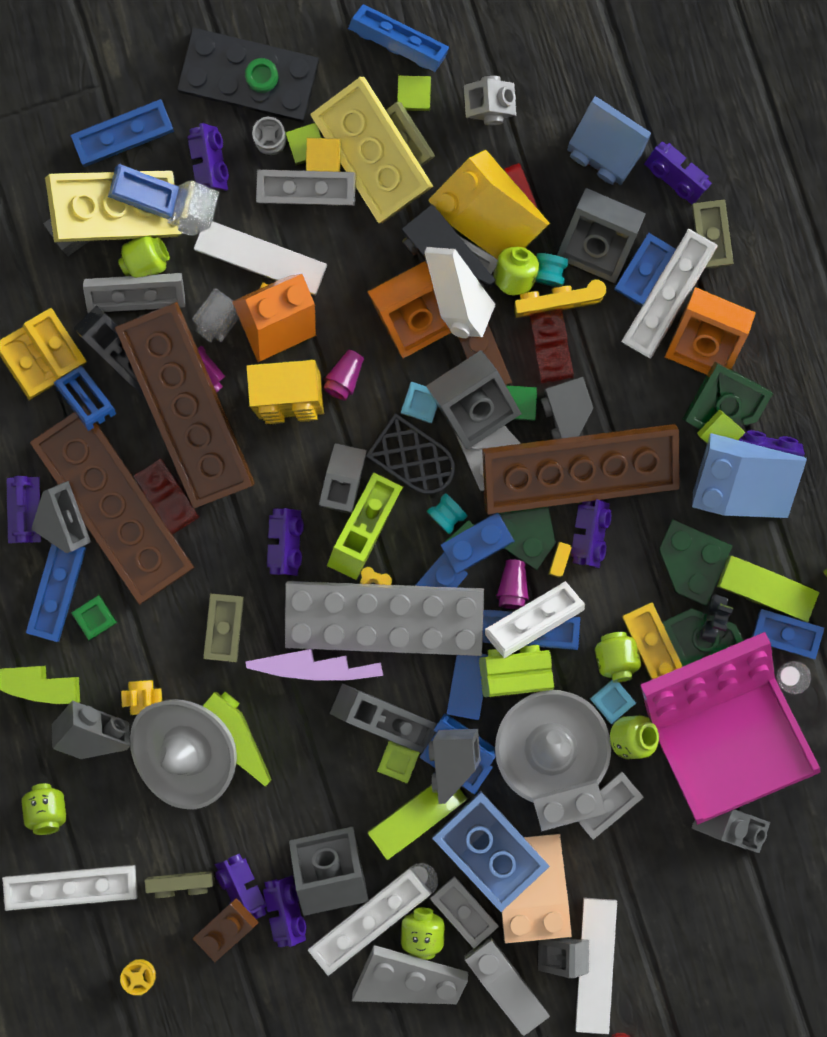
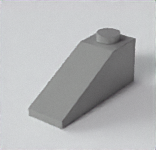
M491 936L464 955L466 963L523 1036L550 1017Z

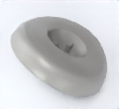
M547 690L525 697L507 712L497 732L495 753L499 770L506 783L518 795L533 802V796L597 779L599 785L610 763L611 742L607 726L593 705L582 697L569 692Z
M166 700L145 707L136 716L132 724L130 748L134 764L145 784L158 798L174 807L199 809L213 803L225 792L235 772L237 751L230 731L213 712L190 701Z

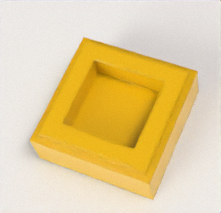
M307 138L306 171L340 172L341 139Z
M562 542L557 544L548 575L558 578L563 576L572 548L570 547L571 545Z

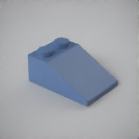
M595 96L571 138L567 150L571 152L570 157L578 164L585 167L589 164L597 169V175L605 182L612 185L616 182L622 185L641 157L651 132Z
M710 433L693 489L692 507L724 516L788 518L807 459Z
M481 791L432 836V839L500 912L550 867Z

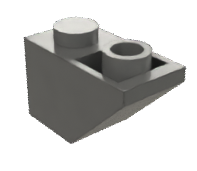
M583 377L547 388L544 391L545 398L541 399V404L546 417L552 416L556 427L551 430L553 440L579 436L593 410Z
M334 444L319 502L320 507L352 514L367 450Z
M72 700L52 723V747L57 751L79 759L125 751L130 747L129 722Z
M478 729L438 730L433 741L429 742L430 761H435L436 773L432 774L433 793H438L439 804H446L478 767L481 761Z
M734 809L698 825L694 820L692 829L721 841L760 853L762 844L767 838V831L771 822Z

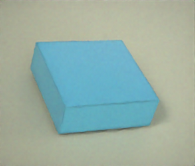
M411 382L401 414L432 424L438 405L426 386Z
M613 680L590 698L610 724L636 704L622 685L614 683Z

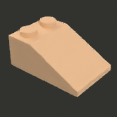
M560 834L524 837L550 867L501 912L505 943L572 937Z

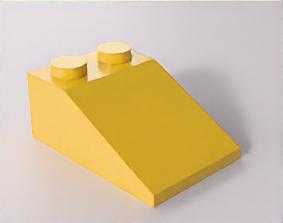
M487 150L468 158L428 200L453 228L496 259L506 248L517 246L526 248L550 224Z

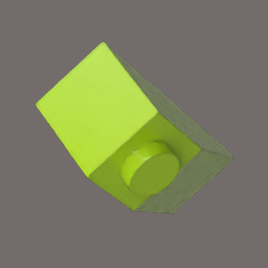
M373 473L333 548L327 564L328 567L357 580L403 488L402 486Z
M214 692L203 707L219 717L230 731L236 745V763L261 784L267 786L272 779L242 712L237 709L240 703L227 692H224L222 695Z

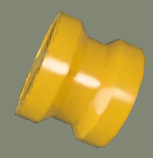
M136 959L123 969L120 983L127 993L142 995L153 986L156 980V971L149 961Z

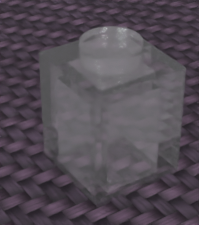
M192 180L178 186L179 190L173 214L168 219V223L177 226L178 231L187 235H197L210 229L219 192Z
M215 288L192 318L193 322L198 326L195 331L209 342L215 338L221 343L239 319L232 303L233 300Z

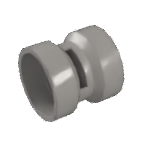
M269 116L263 117L253 126V139L260 152L265 155H275L284 149L287 138L284 126L279 120Z

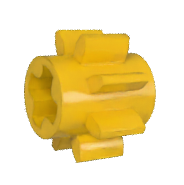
M153 680L128 682L129 691H121L122 707L130 706V715H138L145 707L162 701L161 688L154 689Z

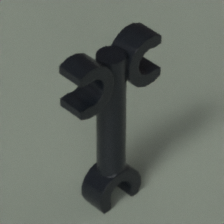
M719 595L712 596L708 610L709 614L706 616L699 639L714 643L718 630L726 631L729 615L733 611L732 607L726 606L728 598Z

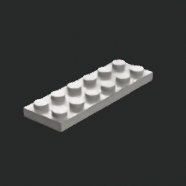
M287 581L285 648L482 656L484 589Z

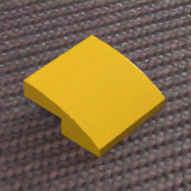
M52 308L25 322L22 328L0 340V357L29 400L55 385L54 382L87 362Z

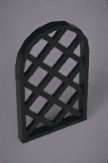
M396 413L383 432L379 434V438L366 455L367 458L401 480L409 488L423 494H435L444 490L450 484L454 475L455 463L450 452L441 443L436 442ZM395 421L397 432L386 434ZM399 421L412 430L401 431ZM414 434L415 445L403 447L402 435ZM418 434L430 441V443L419 444ZM398 436L400 448L388 450L386 438ZM382 440L384 451L372 453ZM432 446L434 458L422 460L420 448ZM436 446L447 456L438 457ZM416 449L418 461L406 463L404 451ZM401 452L403 464L391 466L389 454ZM385 455L387 466L374 457ZM450 460L451 472L441 473L439 461ZM435 462L437 474L425 476L423 464ZM419 465L421 477L409 479L407 467ZM403 468L405 479L393 470ZM450 476L443 485L442 477ZM438 478L440 488L428 490L426 480ZM422 481L424 490L411 483Z

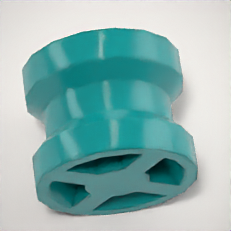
M537 253L539 270L535 282L548 286L562 287L564 284L562 273L567 268L568 259L552 254Z
M446 493L441 497V502L436 507H430L427 510V513L448 534L454 530V525L458 521H463L468 517Z

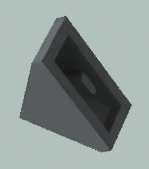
M69 481L43 491L31 529L65 553L72 552L90 543L91 540Z
M568 938L539 940L538 971L566 978H576L588 974L589 940Z

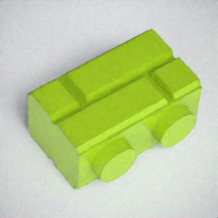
M539 645L524 646L520 649V653L511 654L506 658H503L497 649L488 650V657L479 658L484 697L554 689L549 650L540 651Z

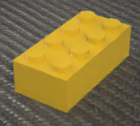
M315 360L247 365L250 407L259 419L265 421V424L284 423V417L294 416L298 418V421L317 420L318 414H324L321 374Z

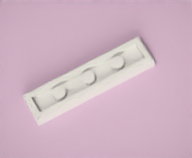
M205 219L194 250L275 281L290 275L303 274L310 294L315 296L327 268L326 263Z
M691 229L687 230L621 342L651 359L717 249V244Z
M135 865L6 876L2 878L5 911L138 898Z
M410 867L372 897L369 902L363 904L313 944L308 951L329 976L431 895V892Z
M583 898L581 939L589 940V973L578 977L576 1032L609 1034L617 900Z

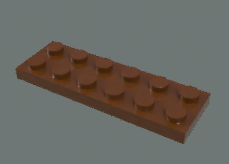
M178 302L116 326V332L193 509L253 486L255 484Z
M85 406L81 407L87 414V416H89L90 412L88 411V409ZM72 413L32 440L30 444L57 484L69 481L85 525L132 595L141 605L195 567L96 422L93 423L94 428L88 431L77 415Z
M675 424L482 449L484 499L487 514L679 489V429Z

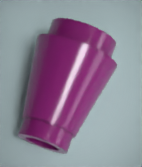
M347 350L345 355L342 356L324 378L326 382L323 387L324 391L343 401L347 399L348 395H353L364 358L355 351Z
M506 560L496 596L499 599V607L519 609L525 606L526 601H529L524 561Z

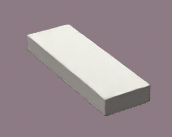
M565 581L486 628L485 636L503 658H506L584 611L585 603Z

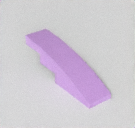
M312 649L246 661L248 669L281 677L306 680H354L383 676L381 663L349 669L347 656L314 662Z

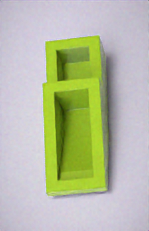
M728 556L717 585L718 588L744 597L746 600L807 623L819 595L818 591L734 556Z
M46 666L0 669V690L5 693L37 702L70 704L73 700L80 703L79 677L46 679Z
M431 784L369 830L368 834L388 860L455 810L467 798L459 788L446 804H439L438 793H433Z

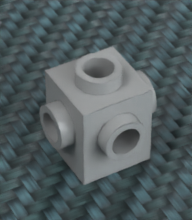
M500 76L482 77L480 81L464 85L466 118L484 120L485 125H499L504 123V118L516 115L514 83L501 81Z

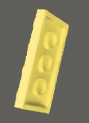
M365 77L356 79L310 114L325 138L341 139L340 163L346 172L356 173L355 187L378 223H384L434 187Z
M141 171L144 174L175 185L173 171ZM114 172L49 174L45 177L54 242L136 239L142 236L168 238L178 237L182 234L177 198L172 217L165 219L109 198L108 194Z

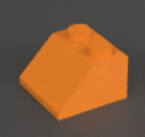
M426 261L368 291L383 324L402 358L451 333L450 328L440 316Z
M303 274L287 276L232 301L257 362L316 336L315 303Z
M695 287L665 357L706 375L714 362L731 370L749 334L756 312Z

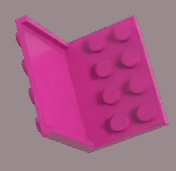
M765 632L641 684L648 718L657 727L659 744L697 825L820 773V767L775 679L771 643Z

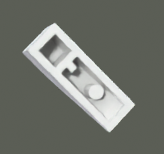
M427 247L425 256L441 318L450 328L451 333L457 337H483L495 303L455 249Z

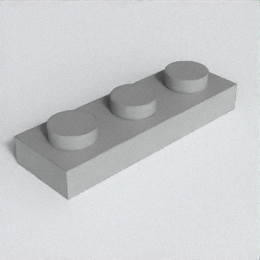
M257 170L256 203L355 206L356 173Z
M182 273L149 275L139 278L126 276L84 279L83 289L88 313L96 305L103 312L160 309L175 302H178L179 307H185Z

